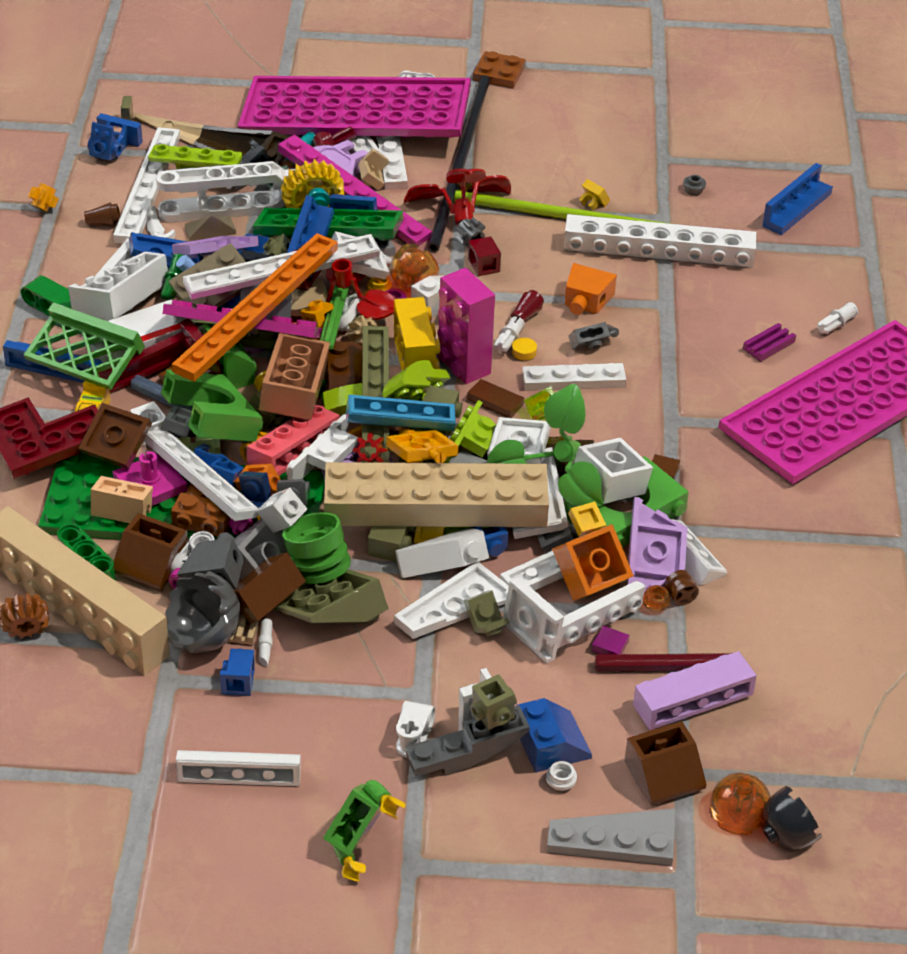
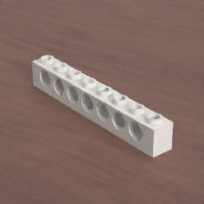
M567 214L564 250L753 268L756 252V232Z

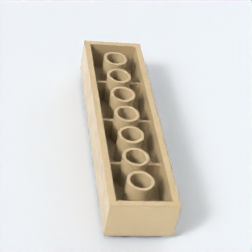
M326 462L324 512L337 515L341 526L547 527L549 511L547 464Z
M7 506L0 511V572L6 575L13 584L17 583L30 596L39 594L40 599L46 601L50 611L60 614L68 624L78 627L90 640L97 641L104 646L108 653L115 654L130 669H136L144 676L170 657L167 618L165 615L11 507Z

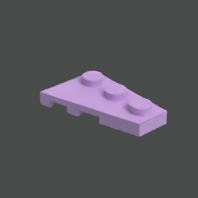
M219 236L172 244L173 254L187 255L191 259L197 258L199 253L201 256L211 255L229 243L235 249L258 246V236Z

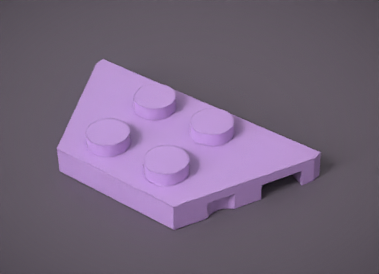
M635 497L632 506L628 563L634 576L627 579L626 585L635 581L641 582L646 586L644 594L665 588L664 582L671 573L685 570L688 528L678 521L669 519L665 513L658 509L655 512L642 504V499Z

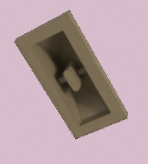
M210 215L184 224L189 241L236 234V229L230 216Z

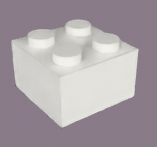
M622 438L579 446L574 462H590L597 468L602 482L603 504L645 494L653 467Z

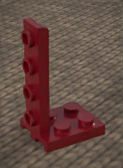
M189 318L181 321L182 332L143 349L140 355L134 354L110 390V393L131 384V380L136 375L146 377L172 365L174 361L203 336ZM219 360L204 373L222 375ZM112 368L98 372L99 377L107 380L113 372Z

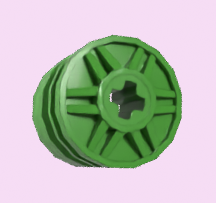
M325 512L308 514L299 517L291 527L283 530L282 536L286 550L306 580L305 584H317L333 580L344 574L350 567L351 558L347 552L348 547L343 541L344 533L337 515Z

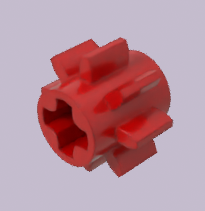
M368 433L367 440L358 437L357 441L360 445L358 448L352 449L353 452H358L360 456L357 462L360 463L366 460L367 463H374L373 460H376L379 463H383L384 460L381 455L383 452L388 451L387 448H383L381 445L384 438L381 437L373 440V433ZM370 443L371 447L376 448V453L371 454V457L370 453L365 452V447H369Z

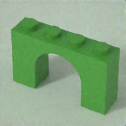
M166 370L161 394L169 404L193 406L188 426L197 437L253 442L257 440L258 432L261 431L263 425L262 416L224 375L203 373L193 382L173 373L172 370Z
M646 456L642 457L653 467L646 493L635 497L642 499V503L655 512L658 509L665 513L669 519L681 516L687 509L689 491ZM564 500L566 516L569 523L571 524L572 521L568 515V512L571 508L577 506H574L568 503L566 500ZM604 505L598 506L606 526L613 524L622 548L629 544L632 511L620 512L609 509Z

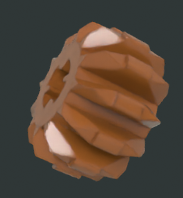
M28 592L21 596L15 594L14 598H5V604L0 606V626L4 632H8L9 637L18 635L20 640L24 636L33 638L34 633L41 634L43 633V628L48 626V606L45 600L40 599L39 594L30 596Z

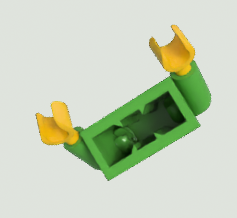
M369 780L365 785L360 784L352 789L323 837L324 840L332 844L340 863L344 865L342 869L343 878L360 882L359 873L366 872V865L354 861L355 855L353 851L368 835L381 812L397 820L396 812L398 808H405L406 806L403 801L391 796V793L376 780Z

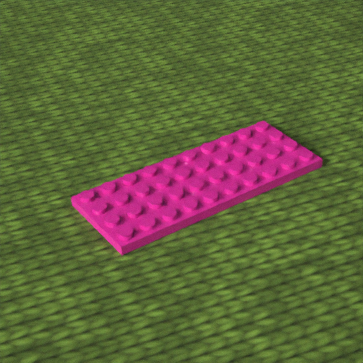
M254 76L238 123V129L268 130L284 135L297 136L305 135L307 132H313L315 135L319 132H328L334 135L351 126L356 136L461 137L471 79L438 77Z
M893 320L719 420L718 428L790 483L795 484L907 416V327Z

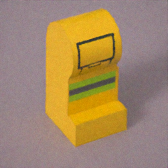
M84 381L83 392L76 405L75 412L94 404L98 410L102 403L109 405L110 390Z

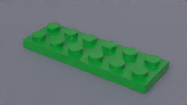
M265 207L252 226L253 234L265 237L284 234L287 238H292L302 208ZM333 209L334 215L326 237L332 238L336 231L355 237L371 234L373 238L389 240L395 237L404 220L403 211Z

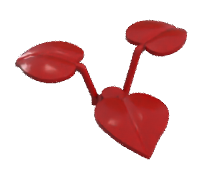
M454 169L446 174L448 183H461L462 198L455 200L454 205L445 188H439L437 184L413 186L407 191L403 201L405 204L419 199L444 196L450 208V213L454 214L455 224L459 225L461 221L465 219L471 220L473 217L477 192H503L510 195L511 182L503 175L486 176V172L483 169ZM466 182L473 183L471 202L466 198Z
M344 258L337 259L332 263V268L326 270V278L330 282L326 302L330 303L335 285L345 289L352 284L358 298L362 300L357 304V311L360 316L363 315L365 319L371 317L372 320H380L394 314V299L396 298L388 292L372 289L365 296L361 294L357 282L361 281L366 275L353 273L350 260ZM291 316V323L297 324L298 319L302 320L301 316Z

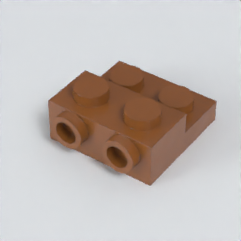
M192 483L186 493H180L171 510L172 525L195 532H209L217 537L220 533H227L230 529L228 523L231 517Z

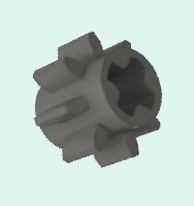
M474 217L471 220L465 219L459 223L456 229L459 233L456 239L468 248L469 240L485 238L486 235L482 231L486 227Z

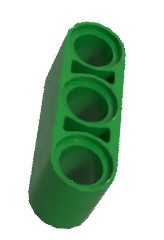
M38 276L20 290L21 297L29 306L49 317L48 309L53 302L72 309L68 288L45 276Z
M67 524L59 528L57 531L59 542L116 581L112 558L79 526Z

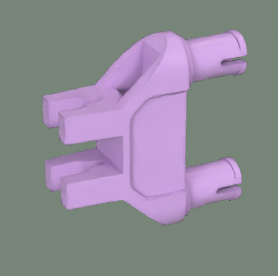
M349 140L334 146L322 145L313 147L354 177L360 174L358 163L368 153L363 149L353 154L348 150L354 148V143Z

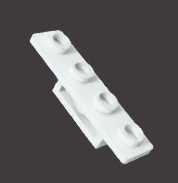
M345 414L337 421L332 422L330 427L323 434H320L309 447H306L295 460L290 461L286 469L288 480L303 479L315 466L325 470L326 462H342L352 452V449L358 446V437L348 433L349 422H346Z

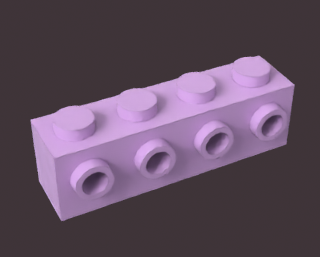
M737 651L636 685L633 706L648 729L652 730L753 695L757 675L741 653Z

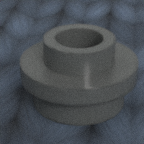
M690 175L684 179L683 186L688 194L699 195L706 188V181L699 175Z

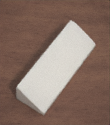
M673 520V521H678V522L681 523L682 525L686 526V525H685L682 521H680V520ZM688 528L685 570L688 571L691 578L698 585H705L726 576L727 570Z

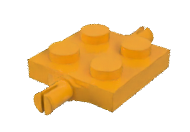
M401 427L399 435L386 436V447L407 463H423V460L432 459L440 464V462L443 463L447 460L448 457L458 455V445L437 430L415 432L409 428Z

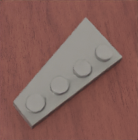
M676 808L550 820L547 853L672 866Z

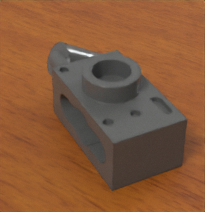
M603 322L575 329L568 337L573 350L586 346L591 350L602 346V342H605L610 336L617 337L619 330Z

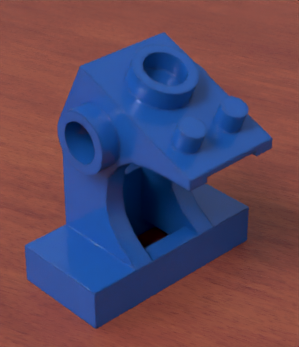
M100 113L96 118L97 123L92 122L91 137L88 140L87 147L90 156L106 160L116 159L128 144L137 147L143 142L141 123ZM113 126L122 128L121 133L115 132Z

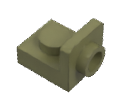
M493 590L485 591L464 600L475 633H486V636H491L503 631L502 626L510 623L508 617L501 616Z

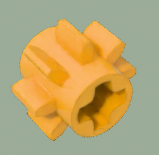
M40 183L38 188L32 187L28 195L32 199L31 205L45 212L48 211L49 207L55 208L59 201V198L55 196L56 189Z

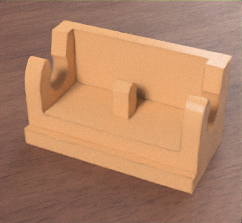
M101 476L91 488V515L130 523L138 513L146 516V513H151L153 486Z

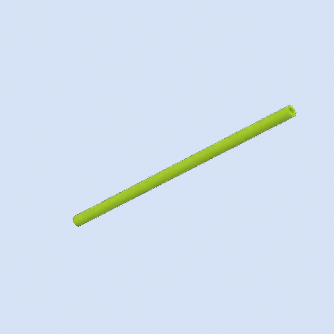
M456 190L454 202L462 198L461 191ZM466 192V198L471 202L473 193ZM477 194L475 205L562 219H567V214L665 223L484 194Z

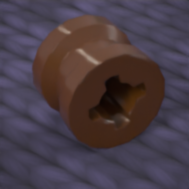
M678 570L671 573L664 582L667 592L672 594L671 597L677 605H687L695 600L699 594L698 586L692 582V578L686 570Z

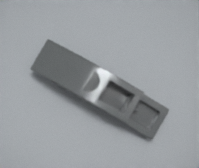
M520 705L515 706V718L504 725L488 730L481 720L477 721L474 718L462 722L463 730L406 746L405 751L415 777L441 769L446 776L478 764L501 752L530 731V727Z

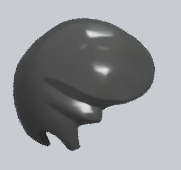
M208 571L206 574L195 573L193 578H179L177 580V588L169 594L171 604L165 611V615L169 620L167 625L168 635L170 636L168 637L169 643L176 649H185L190 653H203L222 647L234 635L239 622L240 603L235 591L225 579L211 571Z

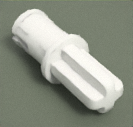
M848 302L840 309L832 310L828 317L818 322L819 333L828 334L837 327H844L848 320L857 316V306L852 302Z
M512 317L507 326L500 330L499 337L494 343L497 353L507 352L512 343L519 338V333L525 326L524 321L520 317L516 323L514 322L517 317Z

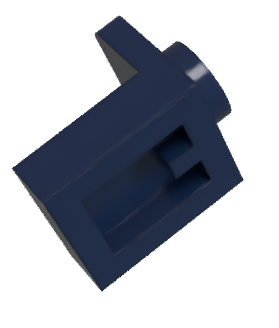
M244 471L238 475L242 495L259 509L272 496L268 473Z

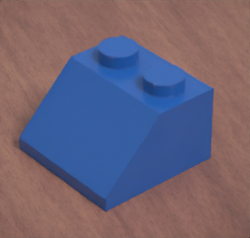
M546 698L517 704L520 705L530 727V731L520 738V741L535 773L548 770L552 764L558 761L572 764L592 759V753L570 710Z

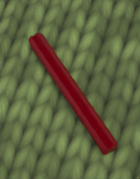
M732 653L597 654L595 656V669L598 672L681 671L695 664L705 663L722 655Z

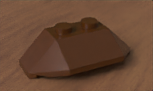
M337 341L334 348L329 349L326 365L328 390L362 383L361 345L352 341Z

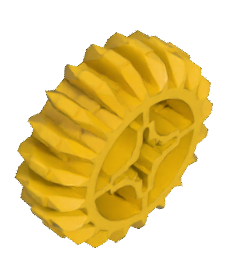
M315 159L310 164L307 161H304L302 166L296 164L295 170H288L289 176H283V183L281 184V197L286 208H302L306 195L314 188L324 189L329 196L331 194L344 195V181L341 178L340 172L332 164L327 165L324 160L319 164Z

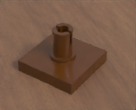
M102 403L78 449L81 453L129 469L152 422L149 418Z

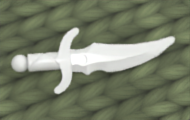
M153 206L147 220V230L152 236L174 239L176 235L175 230L164 234L165 229L158 219L156 206Z

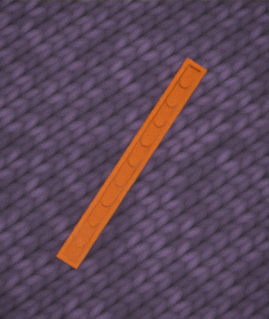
M316 233L172 363V372L195 382L338 250V241Z

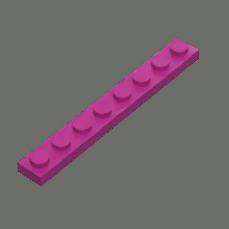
M292 135L278 144V152L299 166L304 165V161L310 164L314 159L318 164L323 160L327 165L332 164L340 172L341 178H343L344 195L376 197L377 210H401L296 135ZM403 211L404 220L396 236L416 249L430 239L432 231Z

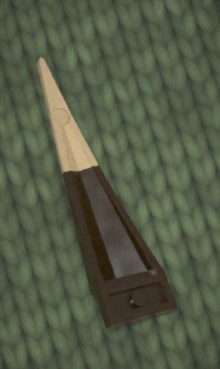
M138 113L134 114L137 120L156 129L158 127L179 129L180 140L197 148L223 151L232 150L234 152H242V156H244L251 149L252 145L249 141L253 139L265 149L269 158L274 163L280 165L286 158L278 152V144L290 136L275 131L217 127Z

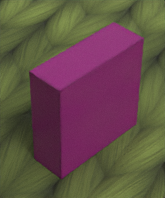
M603 626L592 644L591 651L598 654H622L629 642L630 635Z

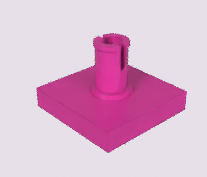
M151 451L145 452L146 458L142 453L139 456V461L132 463L129 469L122 467L113 471L114 479L153 486L152 506L187 491V482L177 470L159 454Z

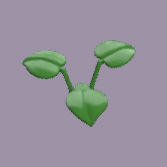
M570 384L552 394L544 406L546 422L552 428H560L559 434L565 439L555 445L554 451L524 455V446L520 441L505 440L492 449L487 463L527 464L525 460L555 456L561 462H568L565 467L567 474L561 476L558 481V489L563 499L574 506H581L596 502L597 506H602V482L597 468L590 462L579 461L574 463L581 444L576 440H572V436H568L565 431L570 434L578 433L582 429L586 417L583 395L577 384Z

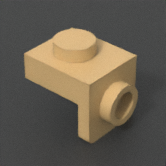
M371 149L358 163L363 183L380 190L385 185L381 171L389 164V159L375 149Z

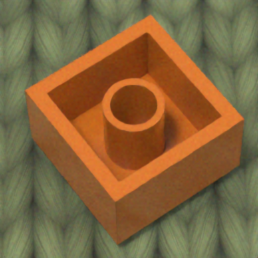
M613 524L552 548L573 601L634 576Z

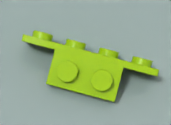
M166 144L154 145L148 155V160L152 162L176 164V170L240 164L242 159V152H234L232 150L223 151L210 148L168 146Z
M478 400L474 407L468 406L450 440L483 458L490 446L497 424L489 417L481 416L477 413L483 403ZM452 456L448 457L443 463H449Z

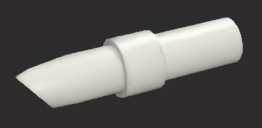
M263 619L261 621V631L258 638L259 662L263 666H267L269 663L273 644V622L270 619Z

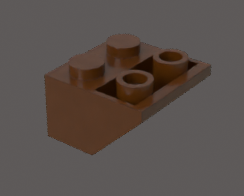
M138 513L123 531L114 559L115 574L161 590L171 575V565L175 556L181 552L188 542L187 530Z
M682 721L627 738L624 762L651 806L706 789L707 784L696 742Z

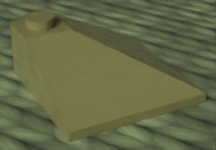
M347 570L339 577L324 583H303L273 608V610L310 623L371 622L379 618V614L389 609L379 579L352 570Z

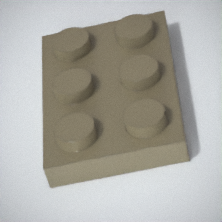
M229 243L170 279L169 286L181 301L192 302V308H197V304L212 305L219 308L240 295V289L191 300L183 284V276L240 264L246 261L235 247Z

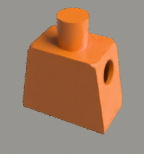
M573 263L566 284L564 304L575 315H580L583 311L593 314L598 313L615 295L617 274Z

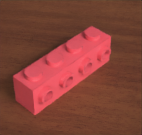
M315 405L311 420L294 417L248 445L246 453L247 465L273 464L278 476L286 472L290 461L295 460L306 447H309L320 434H323L330 427L332 422L337 421L340 415L325 409L323 406Z

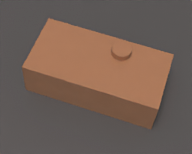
M279 333L263 380L259 410L311 420L326 370L330 342Z

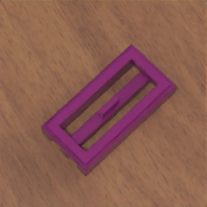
M777 323L745 341L743 349L761 362L794 343L796 335L794 333L789 335V330L787 328L781 329L782 325Z

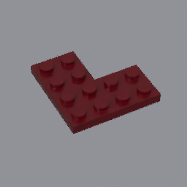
M29 397L1 407L0 456L13 479L28 475L30 472L45 466H51L68 457L79 455L81 452L78 448L98 412L95 404L44 423Z

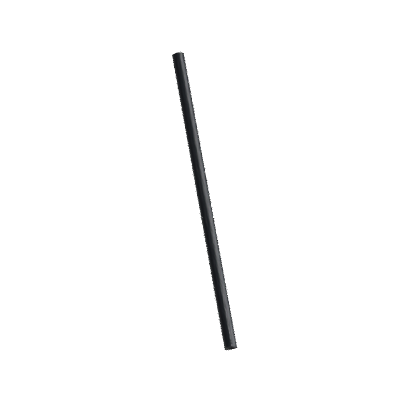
M486 75L480 77L452 170L464 169L490 84V78ZM447 182L445 190L453 204L458 184ZM444 196L428 244V250L431 252L439 251L450 215V208Z

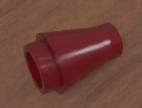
M535 290L523 293L511 314V318L517 317L515 323L519 317L526 321L542 310L544 299L541 294Z

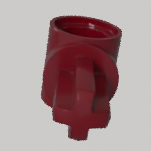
M351 126L334 135L328 132H319L314 136L312 142L314 147L322 145L334 146L346 140L351 141L356 138V133Z

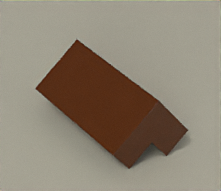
M285 552L265 560L238 582L237 588L233 590L238 597L240 611L250 624L263 618L305 583L306 580L288 553Z

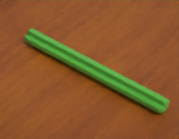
M337 285L334 287L330 301L334 309L327 312L320 341L330 342L329 349H333L349 287L341 289Z

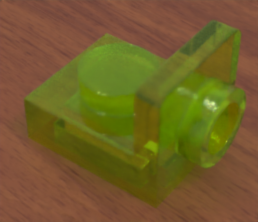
M551 386L524 400L532 420L540 421L545 418V403L555 393Z

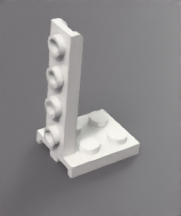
M517 577L509 582L503 617H508L510 623L504 626L545 663H549L555 660L558 648L568 643H573L578 638L588 633H593L598 628L610 622H615L630 612L637 611L643 604L646 586L641 582L635 581L563 616L536 593L532 587Z

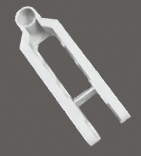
M273 161L162 171L156 175L158 191L197 192V197L168 199L160 202L158 205L159 218L164 222L173 223L195 221L210 215L230 217L260 215L265 207L283 208L285 203L281 197V184L283 183V176H289L288 170H284ZM273 183V187L268 191L206 196V191L209 188L226 187V189H231L232 186L250 185V187H254L255 184Z

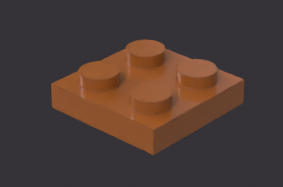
M485 51L473 72L472 81L479 82L480 77L486 75L490 78V84L514 89L526 66V59L515 55L508 56L494 51Z

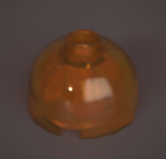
M416 244L402 246L390 262V275L394 283L400 289L411 293L412 285L426 277L437 276L439 273L436 259L429 251L425 250L422 252L417 249L419 245Z
M732 773L717 782L710 797L709 813L711 817L714 816L718 821V826L722 830L735 835H750L753 830L760 827L762 830L766 826L762 817L763 809L771 794L765 783L758 777L749 773Z

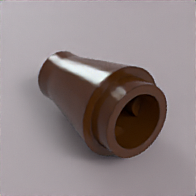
M111 202L84 211L87 225H115L121 217L118 204H112Z

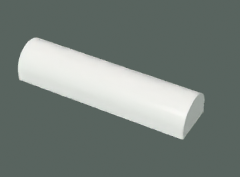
M178 750L176 755L177 782L300 786L301 754Z

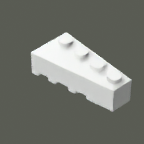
M143 252L121 262L122 266L110 267L104 270L103 276L97 278L90 276L84 279L85 284L78 286V284L68 286L72 309L102 318L105 321L118 318L125 312L132 310L135 305L146 300L149 295L159 291L164 286L166 281L164 275L168 272L166 255Z

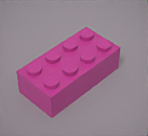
M465 267L440 277V289L438 292L440 297L438 310L439 329L437 330L440 354H437L442 363H445L452 370L456 377H459L465 384H468L491 374L495 294Z

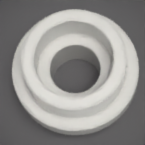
M558 761L548 769L546 780L552 788L564 791L571 789L576 784L577 773L570 763Z

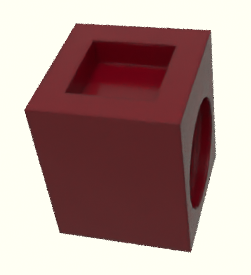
M491 236L469 240L468 261L477 276L498 273L501 267V252Z

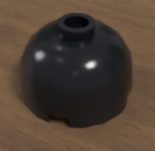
M785 786L773 794L764 806L762 817L766 826L762 828V831L771 844L778 842L785 849L792 851L802 850L820 840L822 834L814 832L819 826L800 797L793 800L789 795L793 790Z

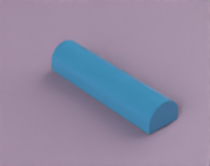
M348 395L346 422L453 432L456 425L455 404Z

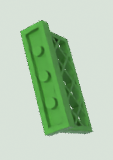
M53 302L48 309L50 317L24 353V357L32 362L111 390L134 354L140 355L145 345L137 331ZM54 325L62 328V333L49 337V332ZM77 334L83 335L84 340L70 344L69 337ZM63 339L66 340L67 346L53 351L52 343ZM97 342L105 343L104 348L91 351V344ZM48 345L50 352L40 356L35 354L38 348ZM87 347L88 354L74 358L73 351ZM120 349L126 350L122 357L113 360L111 352ZM69 353L71 360L62 363L56 362L55 357ZM108 354L110 361L95 365V358ZM91 361V368L83 371L77 369L78 364ZM112 368L113 372L107 380L99 377L98 372Z

